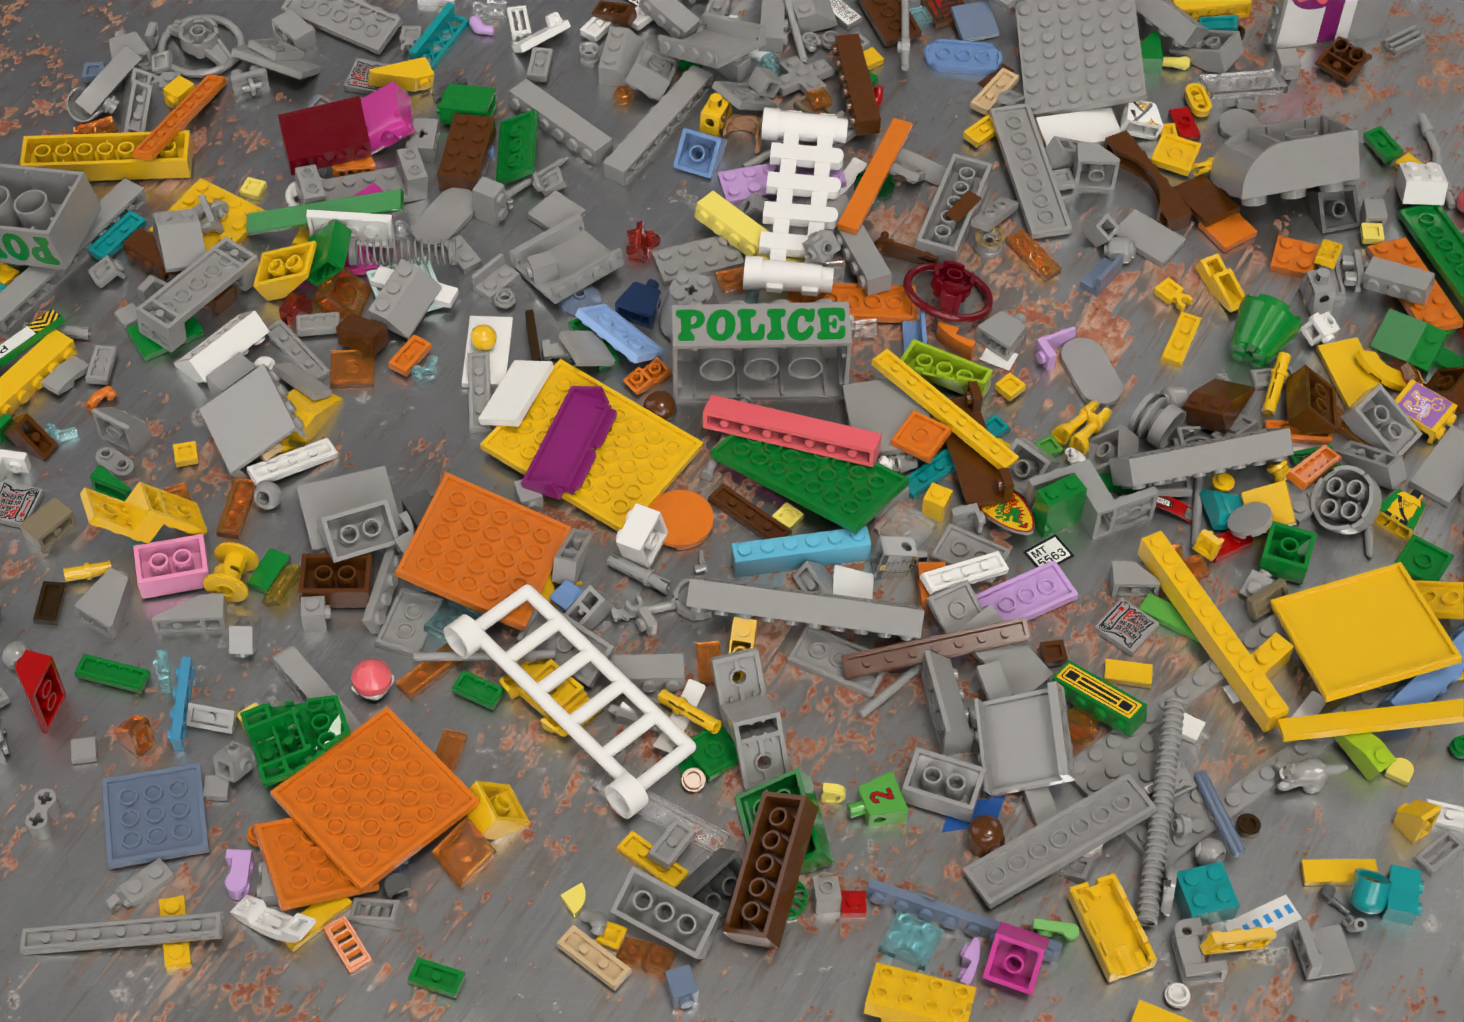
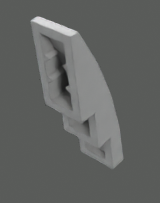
M126 45L75 101V104L92 116L142 58Z

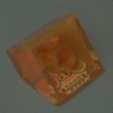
M344 266L342 271L319 285L312 304L323 313L339 312L341 319H345L349 314L361 316L372 289Z

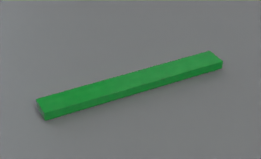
M396 189L248 213L246 233L251 236L308 227L307 210L371 214L404 211V191Z

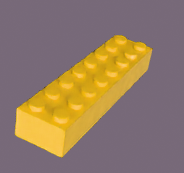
M190 130L181 131L153 161L133 158L132 151L151 132L24 136L20 166L85 172L88 181L123 180L124 178L128 180L191 178L193 143Z

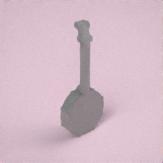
M690 578L681 580L675 591H673L672 600L647 605L651 614L676 609L677 614L692 621L711 618L714 610L705 609L704 613L690 611L691 607H686ZM625 607L621 610L611 608V616L615 622L619 619L629 621L630 618L637 617L635 614L628 613Z

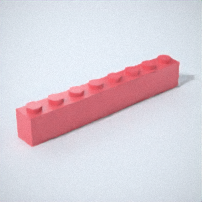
M711 395L703 410V428L869 467H874L881 451L882 433L716 395Z

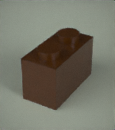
M349 314L336 326L338 345L375 356L389 343L387 325Z

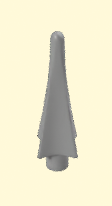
M623 701L620 707L612 703L608 710L609 713L616 715L615 722L628 725L633 724L643 716ZM656 725L649 729L660 734L662 733V730Z

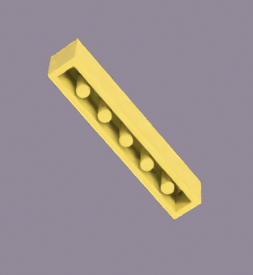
M715 191L710 192L697 202L694 217L699 222L706 225L715 234L726 239L730 245L737 248L745 256H759L770 260V255L759 254L761 231L769 232ZM786 256V261L805 263V258Z

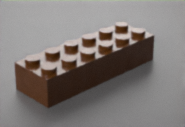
M763 791L722 930L734 942L779 949L819 808L807 796Z

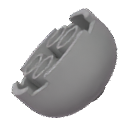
M1351 465L1335 467L1332 472L1317 481L1311 495V510L1314 512L1319 524L1336 534L1353 535L1360 533L1371 526L1379 515L1382 504L1380 488L1368 473L1358 467ZM1320 493H1322L1321 497L1327 493L1330 498L1324 500L1321 506H1319L1320 499H1317Z

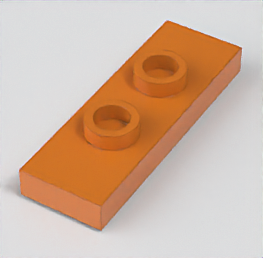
M1324 444L1287 473L1286 478L1300 489L1305 490L1340 463L1342 457Z

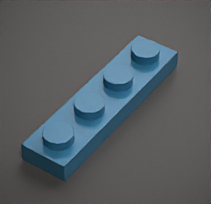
M181 657V664L176 668L178 686H174L173 699L175 707H171L170 719L173 723L172 727L168 728L167 733L168 742L172 743L174 751H184L188 703L191 701L195 672L191 657Z

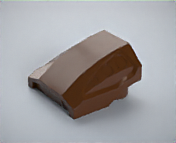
M1338 36L1316 60L1315 65L1329 75L1348 84L1360 69L1372 59V55L1367 54L1361 47L1349 44L1346 38Z

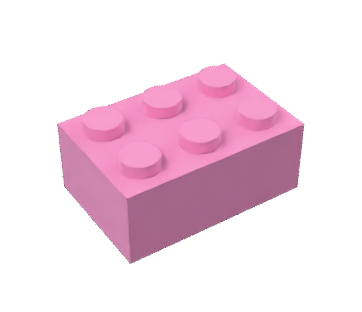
M203 534L133 546L137 584L142 599L204 588L203 581L210 574V567Z

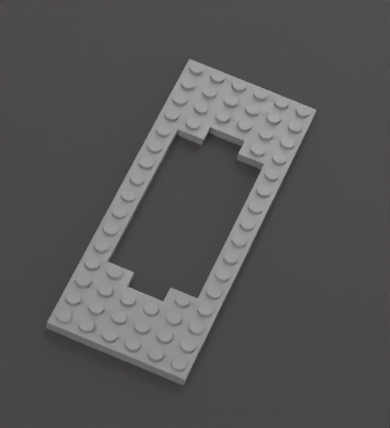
M1331 572L1310 588L1340 579ZM1275 613L1239 638L1250 655L1275 632L1291 643ZM1213 660L1207 661L1147 705L1146 721L1131 737L1118 733L1113 729L1073 758L1076 780L1070 781V783L1086 798L1128 773L1139 786L1155 780L1154 775L1156 774L1155 768L1157 767L1159 743L1151 734L1162 726L1164 700L1169 697L1181 698L1186 702V709L1225 681V677ZM1403 680L1387 684L1384 687L1380 686L1343 697L1347 701L1331 713L1340 712L1341 710L1346 712L1380 708L1378 704ZM1324 737L1292 741L1219 797L1230 819L1233 820L1274 789L1282 778L1279 771L1274 766L1276 761L1300 762L1306 758H1314L1336 742L1335 738ZM1198 786L1193 791L1174 799L1172 803L1171 820L1176 813L1188 815L1192 821V831L1186 837L1178 838L1170 827L1165 870L1166 866H1172L1196 848L1202 839L1209 838L1219 830ZM1149 818L1121 833L1143 858H1145L1144 852L1146 851L1145 845L1147 843Z

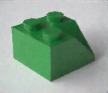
M1273 521L1266 538L1258 572L1260 569H1263L1274 577L1303 584L1317 533Z

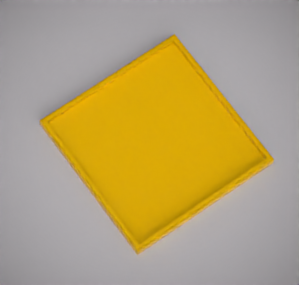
M1402 562L1270 600L1273 612L1294 645L1295 650L1325 702L1462 663L1461 654Z

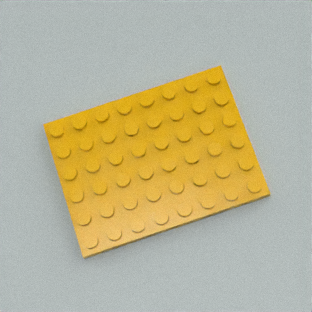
M560 359L554 365V369L518 427L497 426L480 444L481 450L525 475L570 387L602 386L609 400L608 405H611L612 409L616 410L617 417L603 445L596 449L597 457L582 487L576 490L574 495L564 492L561 498L618 532L620 529H623L626 523V516L630 510H633L635 504L637 503L649 508L657 497L666 491L701 451L703 442Z

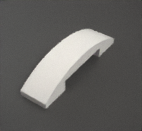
M247 894L230 911L233 917L253 930L283 942L300 941L317 923L314 918L300 913L293 917L268 908L263 900Z

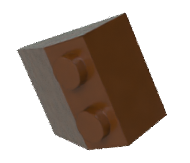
M1216 378L1194 390L1184 403L1183 409L1186 411L1187 425L1201 426L1203 429L1227 434L1255 392V387Z

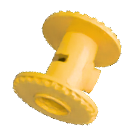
M235 542L220 543L214 550V556L220 564L215 566L213 574H209L204 578L203 587L209 594L224 593L227 602H242L248 597L249 590L240 580L243 571L255 570L259 565V557L252 549L243 544Z

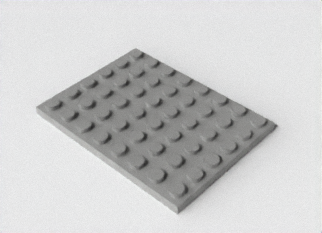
M1018 0L1015 3L1025 103H1029L1034 119L1036 117L1079 112L1148 100L1135 0Z

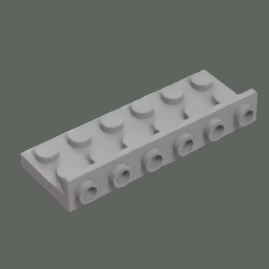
M286 0L280 8L282 13L291 9L296 14H300L306 23L378 55L384 50L395 32L402 30L403 25L399 15L388 13L381 7H374L364 0Z

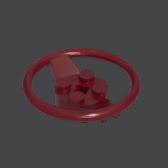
M955 261L919 264L911 268L903 280L904 291L915 306L925 313L945 321L957 323L975 322L986 317L993 309L994 297L987 284L973 272L965 270V265ZM933 271L930 285L933 289V295L939 298V309L925 303L914 292L912 280L917 274ZM973 284L976 285L985 297V306L975 313L957 314L960 303L966 301V298L970 296Z

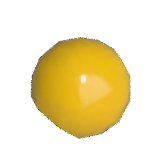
M481 324L472 329L470 335L477 350L489 351L495 346L497 334L490 325Z

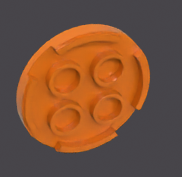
M673 490L663 493L649 507L661 512L669 533L663 544L677 548V550L690 549L700 545L708 538L713 528L714 514L710 504L702 496L691 491Z

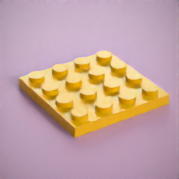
M202 178L168 210L192 209L201 203L199 196L202 194L206 196L209 203L214 204L215 200L227 203L229 207L228 213L225 218L221 219L219 217L224 232L219 234L214 229L205 234L202 231L206 252L225 237L240 245L249 236L246 233L247 214L266 211ZM152 226L148 231L154 236Z

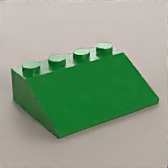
M799 767L735 796L747 844L763 791L804 795L819 807L812 779ZM819 808L800 874L814 872L834 863Z

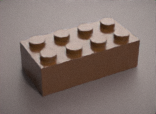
M454 113L437 173L440 191H445L449 188H462L472 191L482 176L485 177L491 149L496 137L494 117Z

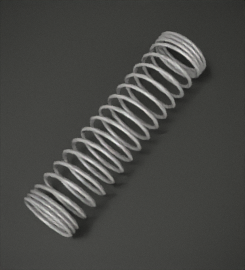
M350 239L348 247L349 265L358 266L361 260L362 265L365 266L368 260L370 266L373 265L374 261L377 266H379L380 261L385 266L388 260L390 266H392L394 259L396 265H398L396 240H393L392 263L389 256V240H386L387 250L384 264L382 239H380V253L377 264L375 239H373L371 263L368 253V239H366L364 263L361 239H359V258L356 239ZM400 239V257H399V262H400L401 258L404 260V258H403V248H402V239ZM407 239L406 261L409 259L411 263L409 239ZM414 239L412 264L416 260V264L419 266L422 260L426 266L429 259L430 264L433 266L436 258V262L440 266L443 257L445 266L448 265V262L450 266H456V239H448L446 262L443 239H441L440 262L437 255V242L434 239L433 263L430 254V239L427 240L426 263L423 253V239H421L419 263L416 252V239Z

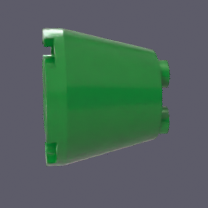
M1261 293L1258 297L1249 294L1245 295L1239 305L1230 343L1231 356L1237 361L1245 360L1250 362L1251 366L1255 369H1263L1298 335L1302 328L1301 318L1295 317L1288 310L1290 306L1277 298Z

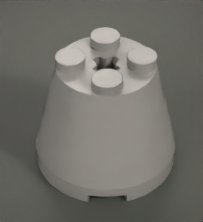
M681 272L672 281L659 314L660 330L670 339L671 343L672 305H683L690 301H698L703 304H719L708 276Z

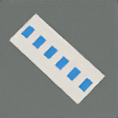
M1285 894L1223 923L1228 932L1237 928L1249 930L1257 926L1262 928L1273 927L1274 931H1277L1301 920L1302 917Z

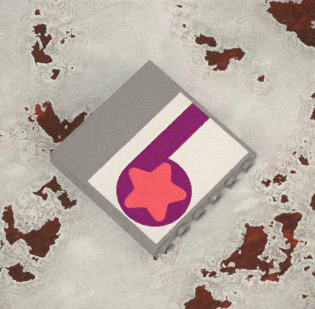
M1275 0L1274 4H1272V13L1268 19V29L1264 35V40L1271 52H1276V49L1330 44L1338 36L1346 38L1348 41L1382 36L1393 0Z

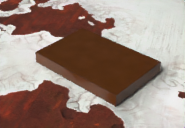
M1203 174L1172 187L1179 193L1183 202L1190 207L1191 214L1206 227L1240 212V205Z

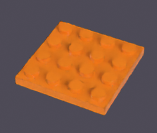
M291 817L255 824L254 832L281 911L362 894ZM377 882L364 893L378 891L380 886L379 882Z

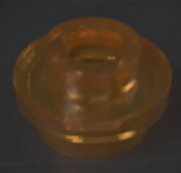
M620 86L614 92V100L618 104H629L634 99L633 92L627 86Z

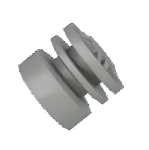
M1152 391L1144 397L1133 412L1128 429L1133 433H1137L1141 438L1148 435L1147 442L1157 449L1166 448L1169 445L1168 437L1176 427L1183 426L1187 416L1186 411L1173 403L1167 406V399L1164 397L1160 398V394Z

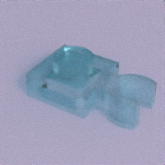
M167 649L157 650V660L153 661L154 672L159 674V687L161 688L162 695L171 694V665Z

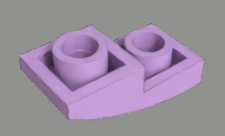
M976 936L971 944L966 943L960 953V956L963 957L961 963L962 970L958 975L957 981L969 986L973 985L980 955V940Z

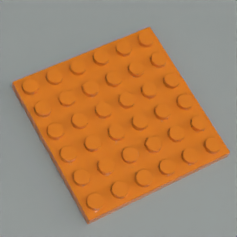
M446 472L394 576L481 614H485L526 584L533 586L540 594L542 593L553 569L554 557L567 538L571 526ZM526 601L499 621L524 632L535 608Z
M388 706L352 731L349 736L270 791L274 800L362 894L480 804L479 798Z

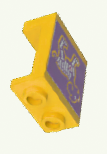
M1413 379L1395 399V402L1416 427L1429 435L1427 443L1430 445L1436 439L1440 440L1446 431L1445 427L1447 425L1451 427L1457 418L1455 411L1458 405Z

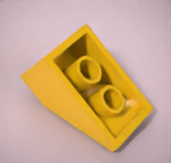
M311 241L263 252L253 287L267 301L285 298L309 277L317 242Z
M294 388L288 392L287 398L295 405L297 409L295 414L303 421L305 425L303 430L307 437L303 438L296 431L287 437L305 446L320 431L342 403L343 398L331 393V397L313 401Z

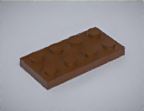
M858 0L885 47L901 41V0ZM909 11V38L912 40L920 38L922 31Z

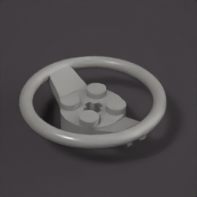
M211 14L193 15L180 20L176 19L172 25L169 24L167 26V29L159 39L157 52L165 51L166 43L171 35L178 37L181 48L186 53L195 55L199 59L207 56L218 66L205 70H189L172 63V72H181L182 76L189 78H205L208 74L218 75L227 71L239 60V58L231 55L220 40L217 24L227 27L234 33L237 47L245 45V39L240 28L224 17Z

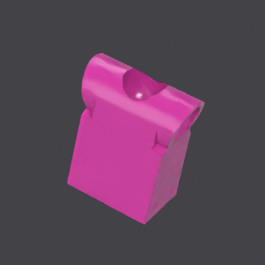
M395 82L361 99L372 154H376L416 133L412 125L410 96Z

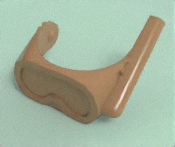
M741 114L729 116L723 129V138H726V135L732 131L743 130L755 135V154H760L762 123L759 122L758 118Z

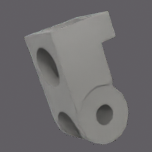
M550 339L541 340L543 361H552L553 365H555L562 359L570 365H577L563 343L551 344Z

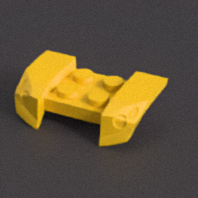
M537 659V662H527L526 660L520 665L537 683L560 667L552 659L548 661ZM509 675L499 679L511 700L520 695L544 716L540 721L546 731L557 733L562 737L569 735ZM572 676L548 693L569 715L590 700L588 694L584 691V687ZM599 710L597 713H595L593 716H591L589 719L583 722L581 726L584 727L602 710Z

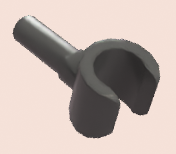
M1324 884L1318 895L1319 900L1323 903H1331L1347 915L1350 910L1339 902L1337 898L1333 897L1336 891L1335 888L1330 884Z

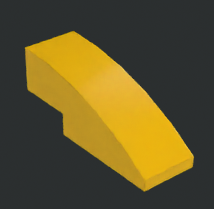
M1219 254L1200 260L1195 268L1208 289L1230 313L1237 311L1245 294L1232 269H1226Z

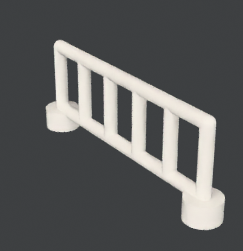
M529 584L522 586L475 621L470 616L463 614L444 628V636L457 655L466 659L482 648L615 779L605 787V795L612 808L626 819L631 818L648 804L649 799L645 791L696 750L695 742ZM528 601L548 621L505 652L485 630ZM559 631L580 652L537 683L516 662ZM591 662L612 683L569 715L548 693ZM623 693L644 715L602 747L581 724ZM656 725L677 747L636 779L613 757Z

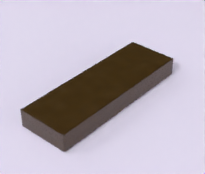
M533 309L526 310L525 319L531 361H541Z

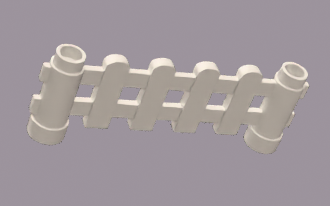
M764 107L761 140H783V143L772 142L770 164L780 165V172L768 171L766 193L777 194L776 202H764L762 223L774 225L773 232L761 231L759 254L770 255V260L759 256L746 255L743 290L760 291V289H766V292L782 293V291L799 292L801 295L817 296L820 292L832 293L834 268L822 267L823 265L820 262H811L805 255L802 243L813 232L824 229L831 230L837 226V210L834 207H826L827 199L834 200L840 195V180L836 177H829L830 170L841 169L844 153L839 148H832V144H835V142L846 143L848 119L837 118L835 114H812L794 110L781 111L780 108ZM799 141L817 143V146L799 145ZM796 167L814 168V175L795 174ZM793 196L811 197V205L793 204ZM789 226L808 227V235L789 234ZM786 256L805 258V263L786 261Z

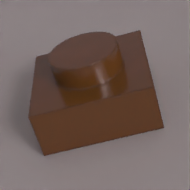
M1063 640L1040 642L1039 649L1042 661L1046 666L1064 665L1068 661Z

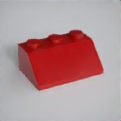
M25 650L22 657L15 664V671L42 733L47 734L67 694L53 657Z

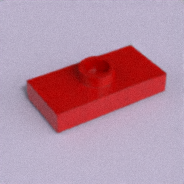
M1189 107L1169 109L1168 115L1171 122L1175 123L1178 137L1191 141L1200 140L1201 134Z

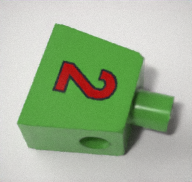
M893 771L859 786L857 801L847 804L850 818L863 815L869 827L907 822L909 810Z

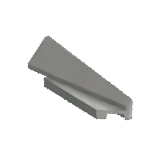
M133 67L128 75L125 84L119 133L145 132L152 85H149L152 73Z

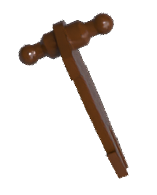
M883 231L881 237L874 241L880 255L887 254L896 259L921 264L935 262L932 260L937 261L938 259L937 256L927 251L923 252L908 245L894 242V239L888 238L889 233L887 231Z

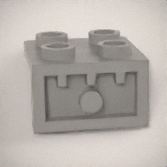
M1307 919L1296 922L1291 935L1306 980L1355 971L1356 968L1340 925L1313 929L1309 927Z

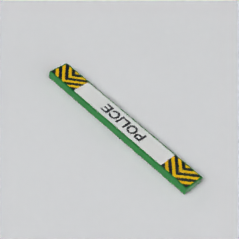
M52 308L1 343L0 368L66 321L63 316Z

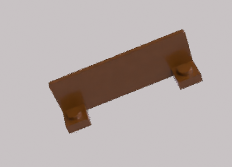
M977 381L968 382L967 391L964 392V396L949 400L987 430L981 413L983 397ZM952 432L945 443L966 504L977 503L978 507L1012 501L1014 483L1008 467L998 470Z

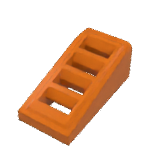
M372 157L331 166L333 178L376 170Z
M346 916L338 918L323 928L326 939L349 974L372 962L370 955ZM348 936L350 937V939L346 940L340 945L338 944V942H340L341 940L347 938ZM353 945L356 946L355 948L344 954L343 951L347 950ZM361 953L362 956H360L352 962H349L350 958Z

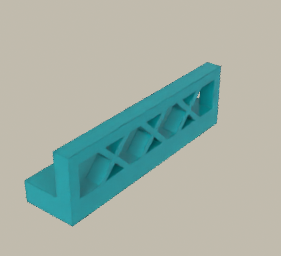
M447 2L409 50L410 60L426 57V59L432 58L430 67L434 70L468 27L469 19L457 15L455 4ZM454 21L461 23L460 26H451ZM443 35H452V37L448 39L442 40L441 38ZM442 46L440 51L432 52L433 48Z

